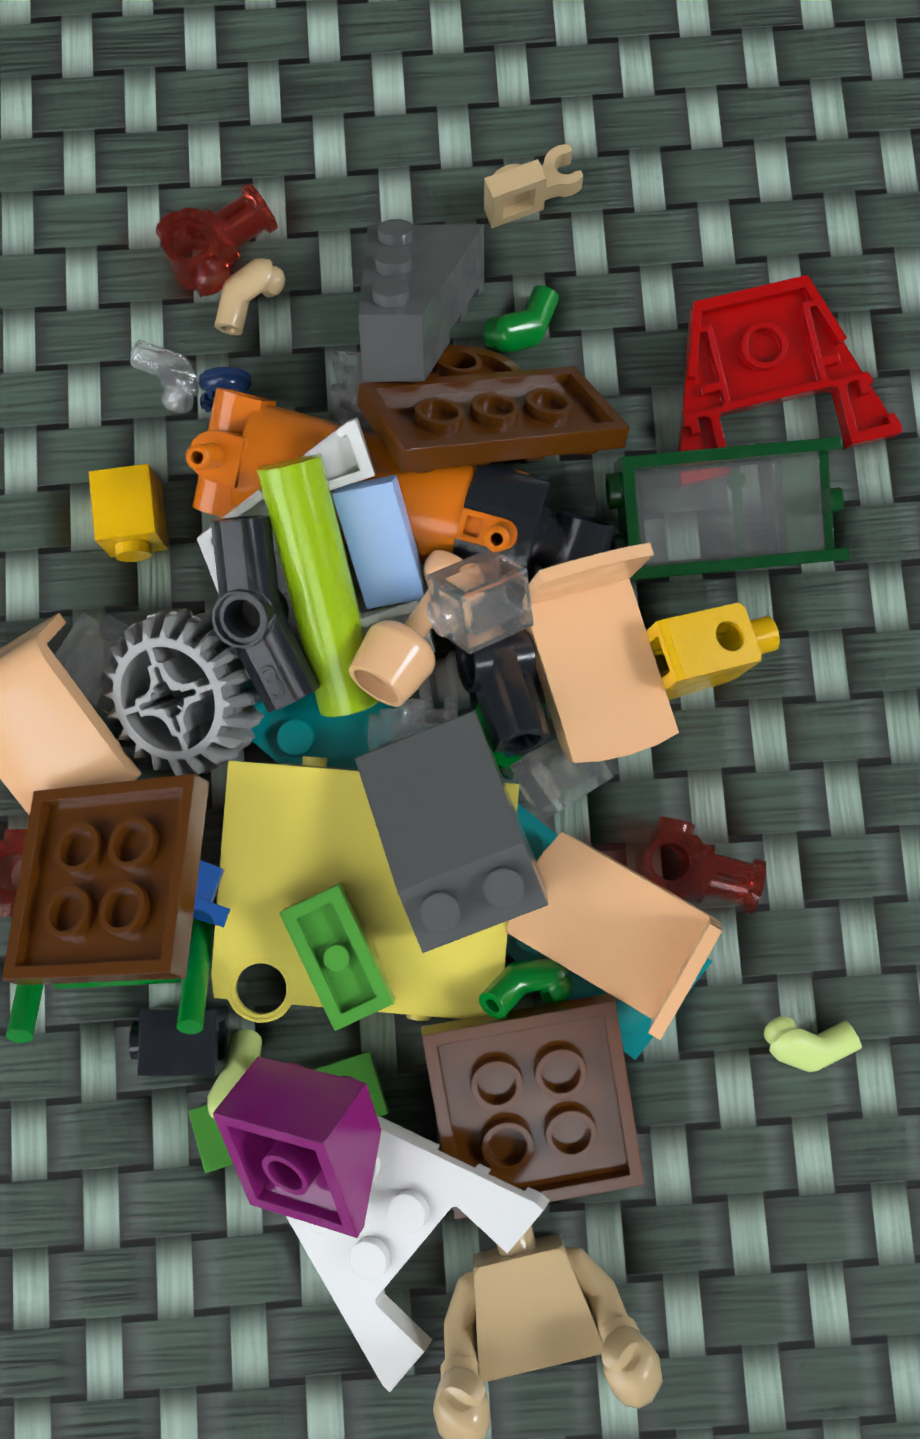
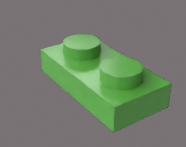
M341 882L284 908L279 913L334 1031L394 1004L396 998Z

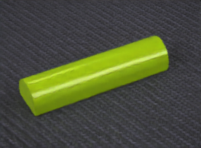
M319 453L260 466L257 468V473L304 655L320 685V688L314 691L319 712L322 716L339 717L366 710L379 701L362 690L349 674V667L365 637V631L322 454Z

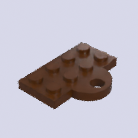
M448 345L425 381L359 383L357 406L402 472L426 473L435 468L489 465L491 462L517 459L535 461L541 460L546 456L572 453L591 455L600 450L624 448L630 428L575 366L523 370L517 363L501 354L473 346Z

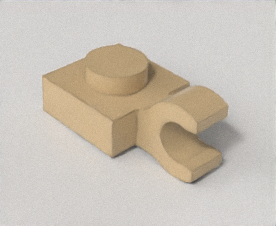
M563 144L552 148L546 154L542 166L539 159L522 165L509 164L498 169L493 175L484 178V211L491 228L544 210L545 200L558 196H572L582 189L583 173L581 170L574 171L571 174H561L557 171L558 168L571 164L573 150L570 145Z

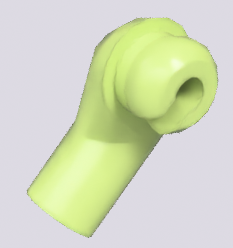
M787 1016L774 1018L764 1029V1038L771 1045L770 1053L779 1062L807 1072L819 1071L862 1048L858 1035L847 1020L817 1035L804 1029H797L794 1020Z
M239 1030L232 1035L228 1061L207 1096L208 1112L212 1118H214L212 1113L254 1060L261 1055L262 1039L253 1030Z

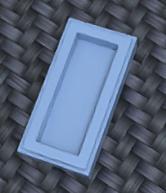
M397 475L356 482L334 489L332 497L366 609L421 600L428 590V585L424 579L423 567Z

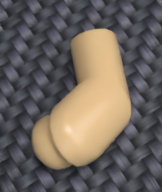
M257 258L251 260L229 276L223 285L214 325L215 328L229 335H241L244 329L249 302L260 293L267 298L279 295L285 284V275L281 268L273 266L270 259Z

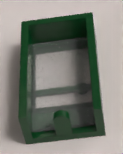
M842 436L621 457L614 462V473H606L605 476L607 506L609 510L617 509L619 533H614L610 551L651 543L654 555L630 580L850 560L849 547L835 549L832 513L843 510L844 494L841 487L831 488L829 453L843 449Z

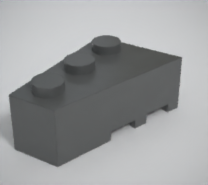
M390 219L381 222L379 225H368L358 312L363 382H419L426 380L450 343V330L455 323L462 324L467 316V304L472 296L479 297L484 290V224L412 225V223L406 220Z

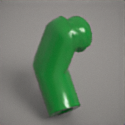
M542 285L534 286L524 311L504 314L501 317H492L486 321L482 330L486 346L490 349H498L502 353H512L539 345L544 338L555 311L559 295L549 287Z
M550 958L512 962L480 994L479 1003L489 1016L495 1019H502L526 993L539 991L540 997L546 1003L551 1004L553 1001L556 1003L562 1002L572 993L573 982L566 975L568 969Z

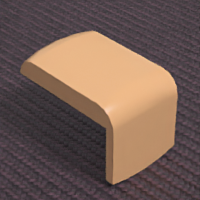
M650 542L594 554L539 570L520 595L519 609L523 628L529 634L533 643L536 670L558 741L565 757L571 763L600 762L628 756L656 746L679 733L630 582V578L654 555Z
M60 613L0 648V779L29 816L34 791L136 780L142 774L48 647L47 643L66 623Z
M561 832L537 861L547 887L548 905L509 920L506 933L651 1018L652 1021L648 1033L661 1040L722 933V923L705 911L567 833Z

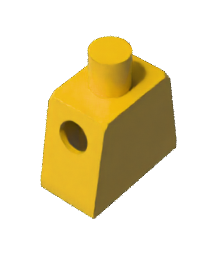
M733 603L656 621L647 630L668 700L735 680L760 663L762 654L776 651L780 644L779 632L774 620L769 616L750 620L745 606L741 603Z

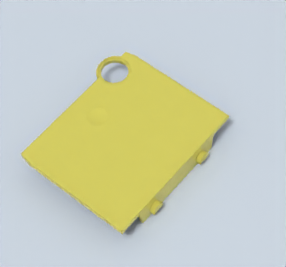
M303 756L302 764L228 761L220 868L224 869V873L218 886L217 904L229 908L230 912L224 928L215 925L211 969L214 998L228 999L231 1007L238 1015L258 1023L270 1022L280 1018L291 1005L323 1007L279 913L284 908L341 882L396 998L393 1005L377 1012L406 1014V1018L416 1021L431 1020V1017L467 1019L488 1015L479 1003V996L505 969L506 928L508 921L422 953L397 892L358 769L328 767L327 758ZM505 783L517 812L519 784ZM264 963L271 965L279 970L285 979V999L277 1009L271 1012H254L248 1009L239 999L237 993L238 978L244 969L253 964Z

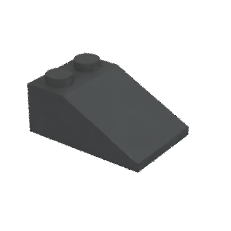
M476 710L355 758L397 892L422 953L548 905L547 887Z

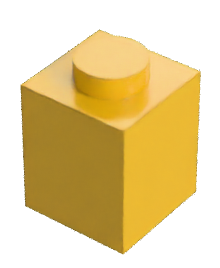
M149 464L89 471L95 541L110 557H115L123 562H138L151 558L152 552L169 550L162 483Z

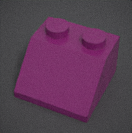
M258 1056L212 1113L249 1204L358 1238L365 1225L382 1131L367 1084L350 1076H336L304 1068L296 1063H283Z

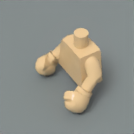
M531 1225L508 1253L496 1243L497 1248L481 1251L473 1255V1270L466 1272L458 1279L444 1319L445 1360L440 1367V1382L433 1404V1415L439 1434L443 1439H485L490 1426V1406L484 1382L600 1354L602 1355L607 1382L619 1401L627 1407L640 1409L654 1400L663 1382L660 1358L650 1342L640 1333L635 1320L628 1316L614 1281L583 1249L575 1247L566 1248L560 1234L535 1239Z

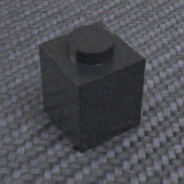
M179 1006L140 1009L139 1021H133L129 1034L130 1057L132 1060H138L137 1076H215L221 1073L227 1062L228 1006H206L203 1030L197 1034H185L177 1029Z

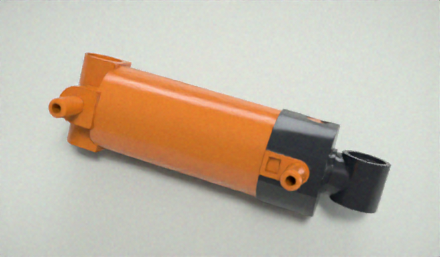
M217 387L208 431L200 433L192 441L190 448L186 452L187 464L198 474L192 507L211 515L225 516L261 488L257 473L258 467L300 458L343 424L277 407L276 401ZM362 430L376 474L361 481L397 475L423 566L431 552L435 550L447 551L471 565L479 574L483 585L514 594H521L525 588L531 567L541 566L542 570L610 550L616 526L595 518L559 510L555 514L551 512V509L547 508L553 485V477L526 473L512 466L497 462H491L489 465L435 468L426 473L402 472L378 435L374 432ZM334 504V508H335V512H336V516H337V520H338V524H339V528H340V532H341L343 544H347V543H346V540H345V536H344L343 530H342V527H341V523H340V520H339V517H338V514H337V510H336V507H335V504Z

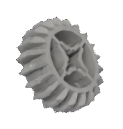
M177 609L168 613L160 611L148 615L146 620L132 624L124 631L125 638L118 640L115 645L110 647L115 660L109 661L102 669L113 680V683L107 685L101 692V694L113 699L115 708L111 710L106 718L119 719L124 728L117 740L128 741L132 739L136 743L134 758H147L151 756L154 771L172 768L175 776L191 774L194 771L197 775L201 773L207 774L217 769L220 764L226 765L229 760H235L238 754L241 753V749L250 745L252 739L256 737L251 728L260 724V720L264 715L253 705L261 701V698L255 686H253L252 680L235 647H231L223 642L216 634L212 623V614L201 613L194 616L191 609ZM179 689L181 692L190 689L196 691V693L189 696L186 693L178 696L172 695V692Z

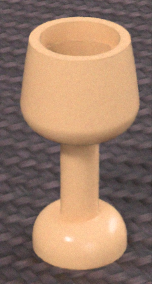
M443 550L431 552L423 567L424 579L429 589L404 624L397 621L384 620L372 625L349 667V674L353 681L367 694L384 704L394 707L402 706L431 675L435 667V655L425 637L450 602L456 604L467 603L473 600L483 587L482 580L475 569L466 561L450 552Z

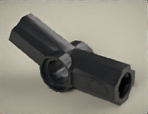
M252 515L211 520L219 591V599L212 612L214 630L223 642L231 647H235L266 710L270 713L320 688V685L287 621L289 607L285 596L278 589L273 534L269 516ZM245 600L252 603L259 612L260 625L258 628L249 625L244 619L242 608Z
M480 592L473 600L467 603L456 604L450 602L439 617V622L456 649L457 670L463 688L467 692L476 693L494 752H501L505 757L525 755L530 750L545 745L551 732L533 682L536 660L533 643L529 634L525 630L510 631L490 599L482 596Z

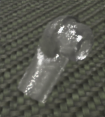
M141 339L137 340L131 352V366L159 377L162 387L165 388L161 397L165 408L179 413L190 411L194 404L193 397L199 394V383L190 361L177 352Z

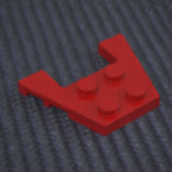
M808 275L697 300L692 304L689 312L678 452L727 447L720 421L722 416L823 392H829L832 395L845 449L895 438L903 433V430L895 413L893 412L889 415L871 386L875 381L870 373L861 370L844 343L847 339L846 335ZM723 467L676 472L677 488L681 489L726 478L730 474V468Z

